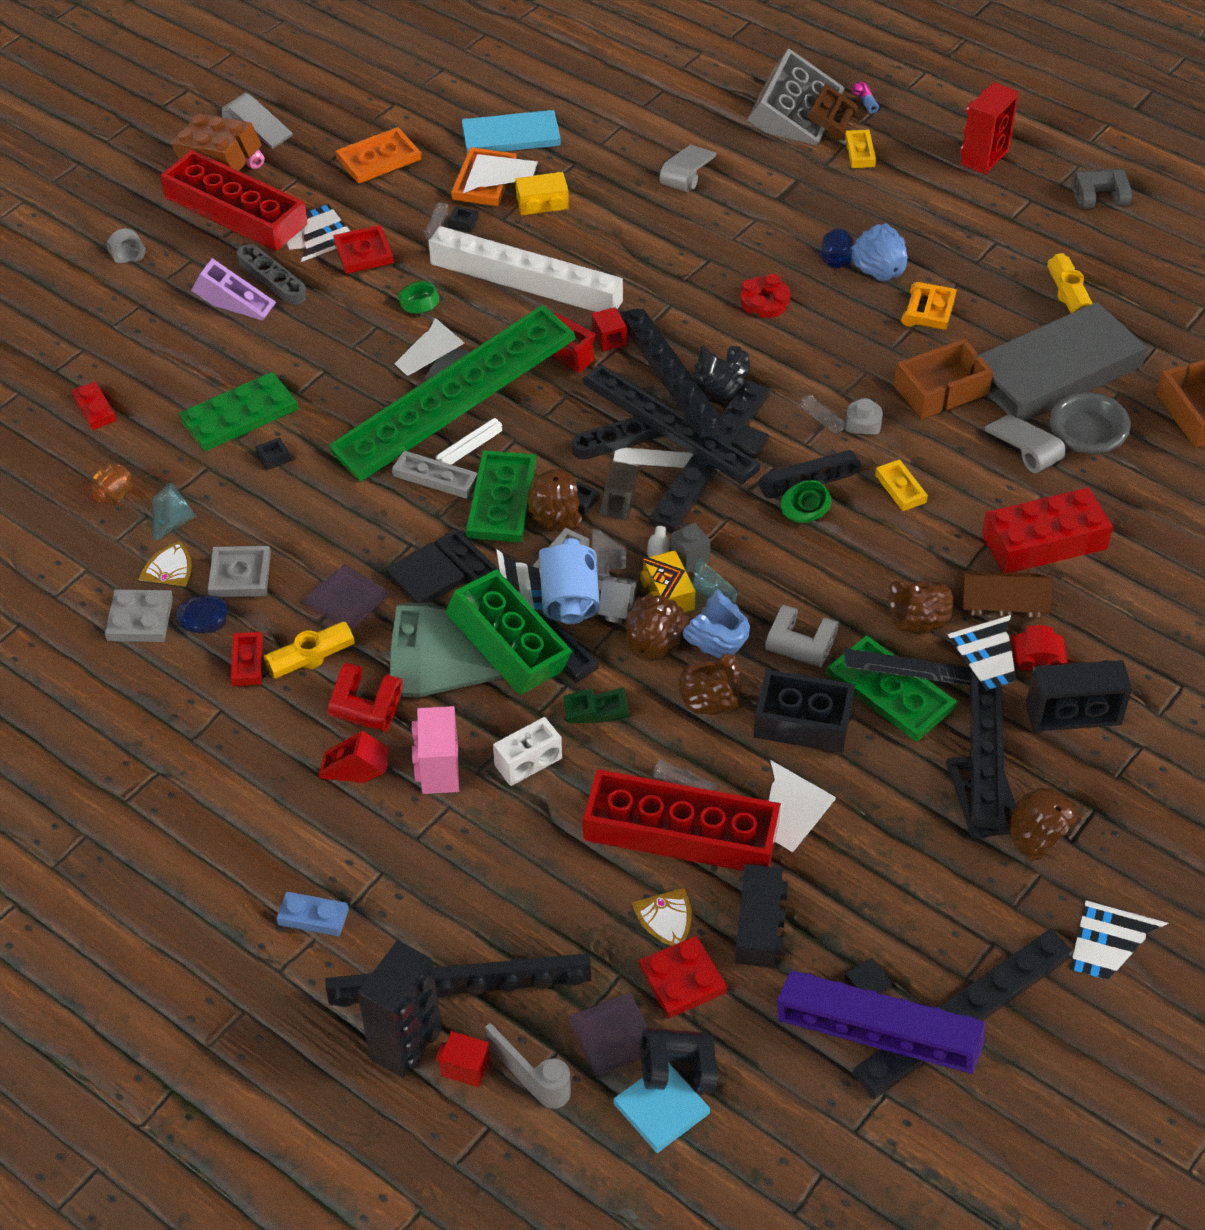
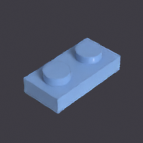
M286 891L277 916V922L281 926L340 937L349 911L348 903Z

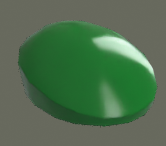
M426 281L410 283L398 293L401 307L406 312L412 314L427 313L433 310L439 303L440 296L436 287Z
M815 480L803 481L792 486L784 494L780 504L781 511L787 519L795 523H808L822 517L830 509L832 499L827 488L821 482Z

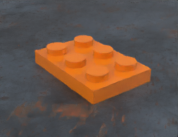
M399 127L335 151L337 160L358 184L421 160L420 150Z
M470 147L451 191L452 200L499 206L507 184L487 187L480 186L466 193H463L477 154L517 159L516 153Z

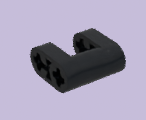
M654 1028L643 1029L640 1039L643 1082L646 1089L664 1090L666 1088L669 1077L668 1060L689 1062L692 1087L695 1092L713 1093L715 1091L718 1072L714 1041L711 1033Z

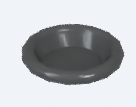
M1081 392L1071 394L1058 401L1051 410L1049 425L1053 435L1060 438L1066 447L1076 452L1093 455L1107 453L1121 446L1129 436L1131 421L1127 411L1116 400L1100 393Z

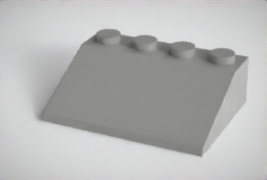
M788 48L774 66L747 120L767 134L817 145L825 129L807 118V115L825 84L840 94L843 93L845 87Z

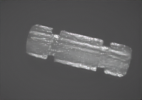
M439 202L436 204L425 230V238L427 240H430L439 226L443 227L449 212V206L446 203L442 204Z
M812 395L802 398L801 407L831 432L837 434L843 430L844 421L821 402L817 403L818 400Z

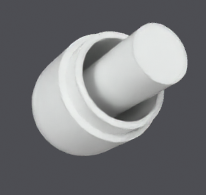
M655 527V534L648 540V557L670 552V541L666 536L665 527Z

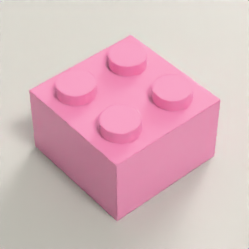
M454 706L417 708L418 721H412V737L414 739L412 760L415 782H421L422 794L459 792L458 738Z

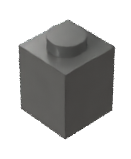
M694 522L671 533V551L676 550L686 573H689L710 562L711 540Z

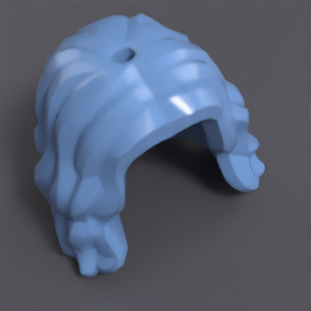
M887 223L878 224L871 227L869 231H863L861 237L856 239V244L851 247L850 261L854 262L864 273L871 274L879 281L884 282L891 278L899 277L907 266L908 257L905 240L899 236L895 228L890 227Z
M716 589L707 600L706 607L702 609L699 615L690 620L691 624L683 629V637L689 644L698 646L703 653H709L720 658L726 653L734 655L749 637L750 625L747 617L739 611L738 606L731 603L727 596H724L719 589Z

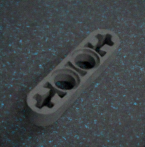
M252 244L243 245L238 248L239 265L290 305H299L306 300L304 283L260 248ZM260 267H270L266 270H259ZM276 279H285L282 282H274Z

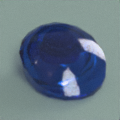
M194 596L180 604L175 614L176 620L182 628L193 633L205 634L216 632L226 624L227 605L224 600L216 596Z

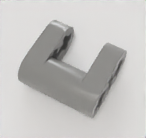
M783 604L769 631L765 650L821 668L836 638L839 622L824 617L814 638L793 632L798 609Z

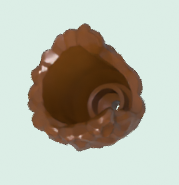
M551 469L535 477L527 494L528 511L532 521L539 523L541 529H548L551 532H562L565 528L570 530L580 528L582 517L578 513L580 504L577 484L572 480L571 474L562 469Z
M894 581L889 585L888 604L891 608L890 614L893 618V623L897 625L899 630L904 632L910 631L911 633H929L932 630L945 626L951 618L953 595L951 589L945 583L915 582L908 585L902 581Z
M646 594L645 597H640L635 601L633 608L626 615L627 645L637 657H644L651 661L658 660L664 657L670 650L677 648L681 639L684 638L683 629L690 624V618L684 614L683 608L679 607L676 601L668 600L664 596L655 595L653 597L650 594Z
M726 653L715 661H702L685 667L679 678L678 687L687 708L696 714L717 715L724 711H734L740 706L742 683L739 680L740 669L738 664L734 662V655Z
M1040 788L1036 791L1025 793L1023 798L1017 802V807L1012 809V816L1009 822L1010 834L1012 839L1015 840L1016 849L1022 855L1027 856L1030 861L1042 859L1045 853L1044 849L1052 847L1060 837L1067 833L1070 826L1076 822V809L1068 798H1065L1063 794L1057 793L1052 788Z

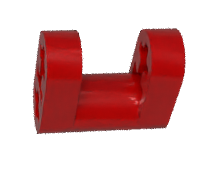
M344 663L329 702L328 715L381 732H387L391 726L402 693L403 679L386 674L381 682L376 700L371 701L356 696L362 678V667L351 663Z

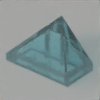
M168 483L153 497V539L157 541L196 517L182 495L171 483Z
M697 559L691 579L693 587L708 599L716 589H719L724 596L730 599L731 603L735 604L738 591L702 559Z

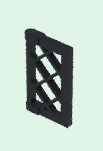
M961 756L947 759L946 765L950 772L971 839L1010 834L1009 822L1005 823L1003 830L971 826V804L965 791L967 789L971 792V774L965 781L961 779L959 769H967L971 772L970 757ZM1004 772L1005 811L1011 820L1012 809L1017 806Z

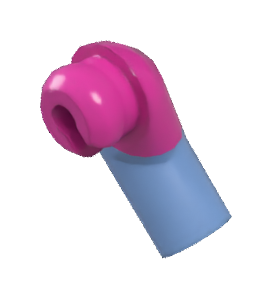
M864 82L855 83L852 86V93L855 96H859V99L869 113H876L879 105L873 98L868 85Z

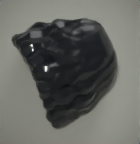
M701 346L700 355H698V361L694 367V380L708 399L714 401L729 400L742 387L744 378L750 371L749 354L743 351L740 346L729 347L725 361L718 359L717 355L709 352L705 346Z

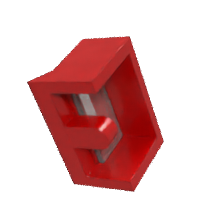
M556 313L554 315L574 332L575 340L550 357L581 373L594 361L592 343L596 334Z

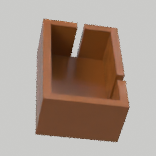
M205 114L194 116L191 122L170 143L178 160L191 150H194L238 171L247 162L245 157L250 159L262 146L251 122Z
M962 339L898 362L896 365L894 387L920 419H924L942 412V407L948 410L989 395L993 370L981 357L977 358L978 353L966 339Z
M1205 360L1188 364L1187 371L1184 366L1162 371L1156 395L1194 448L1205 445Z

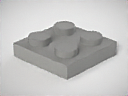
M270 546L213 547L208 584L209 597L267 596L271 558Z
M114 590L105 631L107 641L165 642L173 601L172 591Z

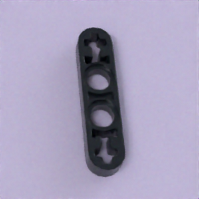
M632 417L575 435L572 439V452L576 458L585 460L664 435L636 417ZM636 428L639 429L640 432L637 434H630L627 432V430ZM605 436H613L616 439L608 442L604 441L602 438Z
M847 450L768 472L759 479L758 486L766 498H776L783 496L792 486L803 481L815 480L826 484L853 476L860 470L861 461L854 451ZM827 468L824 472L818 474L822 469ZM802 475L799 479L792 481L797 476Z

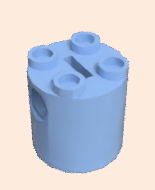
M573 538L564 540L560 545L541 549L539 551L543 614L550 619L565 624H577L584 619L594 616L600 610L595 550L585 545H580L579 540Z

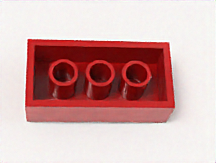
M1088 487L988 511L985 513L982 536L1002 572L1013 573L1107 550L1113 525Z

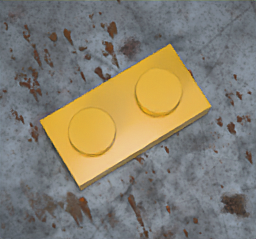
M846 131L845 141L851 168L875 167L876 157L870 131Z
M900 459L876 468L875 476L902 511L927 503V493Z

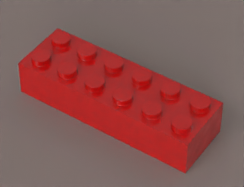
M191 150L160 175L165 199L272 250H279L308 225L304 201L197 151Z
M597 769L582 819L583 841L744 871L745 864L770 867L779 826L781 803Z

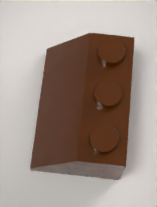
M958 571L959 605L963 610H967V615H984L985 610L996 611V616H1013L1014 612H1025V617L1041 618L1043 613H1051L1053 578L1037 573Z

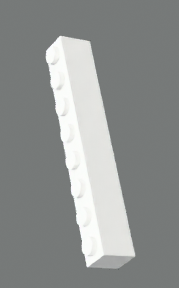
M439 226L429 240L430 263L432 265L594 312L613 307L618 309L623 302V278L441 226Z

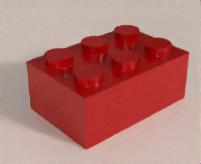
M993 82L987 89L982 90L975 101L969 103L966 109V115H968L967 123L963 129L965 137L960 149L962 154L961 165L986 175L1009 151L1019 96L1018 91Z

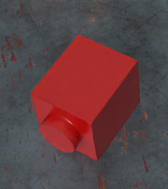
M616 307L591 313L592 332L596 334L595 339L602 352L627 346V326Z
M451 1031L447 1042H442L437 1052L436 1061L440 1063L441 1076L480 1087L491 1060L490 1044L487 1041Z

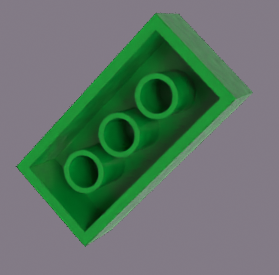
M498 569L455 590L445 613L519 696L560 674L572 653V650Z

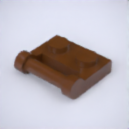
M825 84L813 103L807 118L829 131L833 139L842 140L846 133L845 128L850 118L856 114L858 107L854 102ZM840 107L843 114L837 123L833 118Z

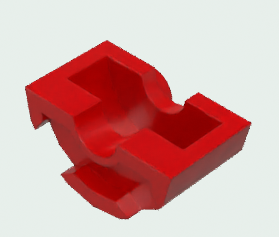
M1051 626L1025 627L1026 632L1017 636L1012 634L1009 637L1015 670L1031 671L1037 665L1068 664L1064 636L1054 633V628Z

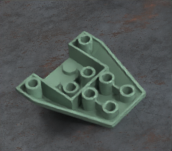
M400 603L396 606L391 644L390 675L403 679V689L400 697H423L503 677L445 613L447 608L431 603Z

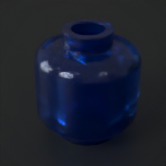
M834 229L828 232L822 239L821 259L832 268H840L847 265L852 259L851 247L854 245L853 238L847 231L842 229Z

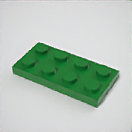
M272 371L179 412V418L201 449L206 452L297 411L299 408L296 399Z
M483 450L466 529L467 538L522 543L529 507L527 494L534 480L537 454Z
M867 635L850 648L895 656ZM844 654L827 667V675L834 681L855 684L854 696L916 742L956 709L957 701L927 679L846 667Z

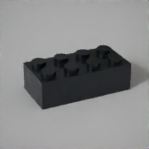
M397 940L357 993L370 1060L404 1078L410 1069L413 1070L418 1066L424 1049L429 1042L432 1044L437 1040L442 1026L440 1023L432 958Z

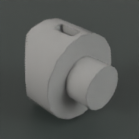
M132 229L117 230L107 241V249L116 263L140 261L145 255V246L137 233Z
M863 398L852 402L848 406L845 428L848 433H880L883 411L877 403Z

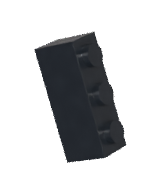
M745 864L735 964L774 968L775 955L782 956L783 936H777L778 927L784 928L786 908H780V900H787L788 881H782L783 868Z

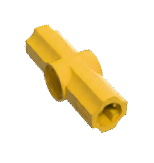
M1064 253L1055 254L1052 259H1049L1047 267L1058 287L1057 297L1060 301L1066 303L1070 313L1093 304L1083 286L1084 275L1075 270L1070 258L1065 256Z
M342 621L319 632L303 631L296 636L294 643L263 657L270 675L276 679L301 667L305 669L317 668L323 663L324 657L354 645L355 641L346 621Z

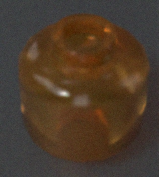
M106 464L92 477L91 484L93 490L91 492L101 503L106 501L110 504H117L132 490L131 481L133 477L121 464Z

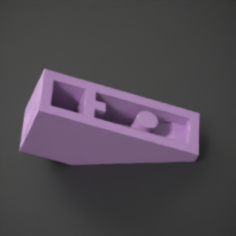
M213 258L200 273L191 290L213 306L262 321L276 303Z

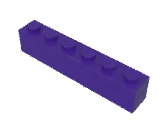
M790 970L777 999L778 1017L781 1022L970 1074L974 1073L985 1043V1022L974 1017L943 1011L938 1007L920 1005L904 998L886 996L873 990L856 988L843 982L822 979L809 973Z

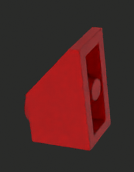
M362 730L324 751L318 776L327 780L366 783L384 774L388 767L387 759L390 748Z

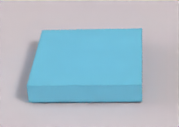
M669 1062L668 1083L664 1090L646 1089L642 1077L614 1098L616 1108L656 1153H659L710 1114V1107Z

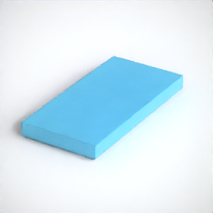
M554 110L462 119L467 154L470 147L504 152L561 146V138Z

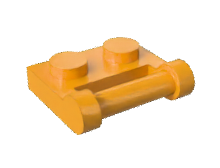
M921 282L913 283L910 289L911 297L907 311L903 312L901 318L902 324L907 327H912L916 324L947 330L957 289ZM924 296L928 297L924 313L917 312L920 299Z

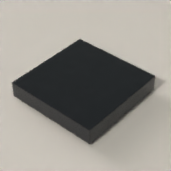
M432 542L386 568L387 576L413 603H430L465 582V575Z

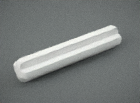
M492 418L437 454L435 459L452 465L502 431L501 422L496 418Z

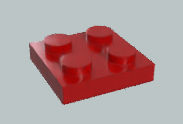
M381 225L333 235L334 244L345 274L394 264L393 254Z
M697 935L639 960V969L668 1019L727 993V985Z

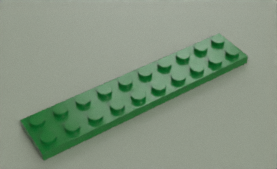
M541 305L329 444V449L359 482H362L401 456L403 451L410 450L574 341V332L549 309Z

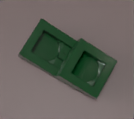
M624 687L596 695L592 688L563 696L568 723H601L630 717L627 693Z

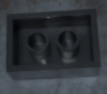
M1124 660L1036 666L1033 668L1025 702L1032 731L1122 725L1132 686Z
M766 669L755 715L754 738L843 753L855 684Z

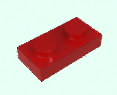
M96 381L71 390L72 397L91 430L117 421L113 409Z
M263 632L233 633L232 686L262 685Z

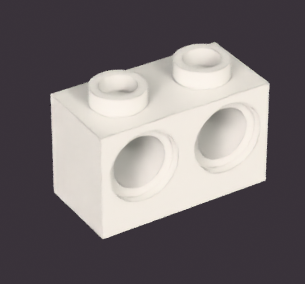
M543 717L493 744L495 767L508 784L512 786L562 759L561 736L546 717Z

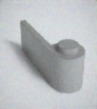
M243 93L222 108L223 118L251 122L257 136L271 149L280 145L293 134L248 93Z
M689 145L664 163L659 177L660 184L689 192L697 185L698 175H696V171L715 158L716 152Z
M1011 414L985 426L986 432L1020 448L1023 462L1032 473H1038L1065 457V444L1060 438Z
M491 1023L485 1026L486 1040L490 1044V1050L542 1105L555 1109L564 1106L569 1101L571 1096L570 1070L566 1063L558 1059H547L533 1068Z

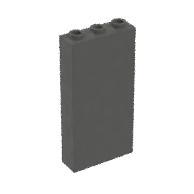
M1096 302L977 355V358L981 357L993 370L989 396L1007 414L1027 421L1052 409L1059 400L1071 394L1089 392L1143 367L1147 347L1114 318L1108 310Z

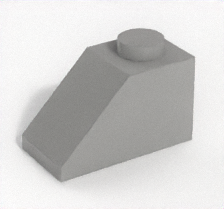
M613 576L604 579L598 615H605L606 621L622 623V619H626L627 613L633 608L639 581Z

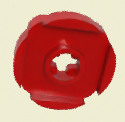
M776 274L746 279L742 283L740 305L749 314L753 311L759 313L760 318H773L783 314L786 311V307L790 305L791 291L787 284L781 281L780 276Z

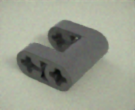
M1124 169L1075 171L1073 173L1072 188L1080 209L1094 208L1096 203L1095 192L1110 191L1116 207L1130 206L1132 190Z

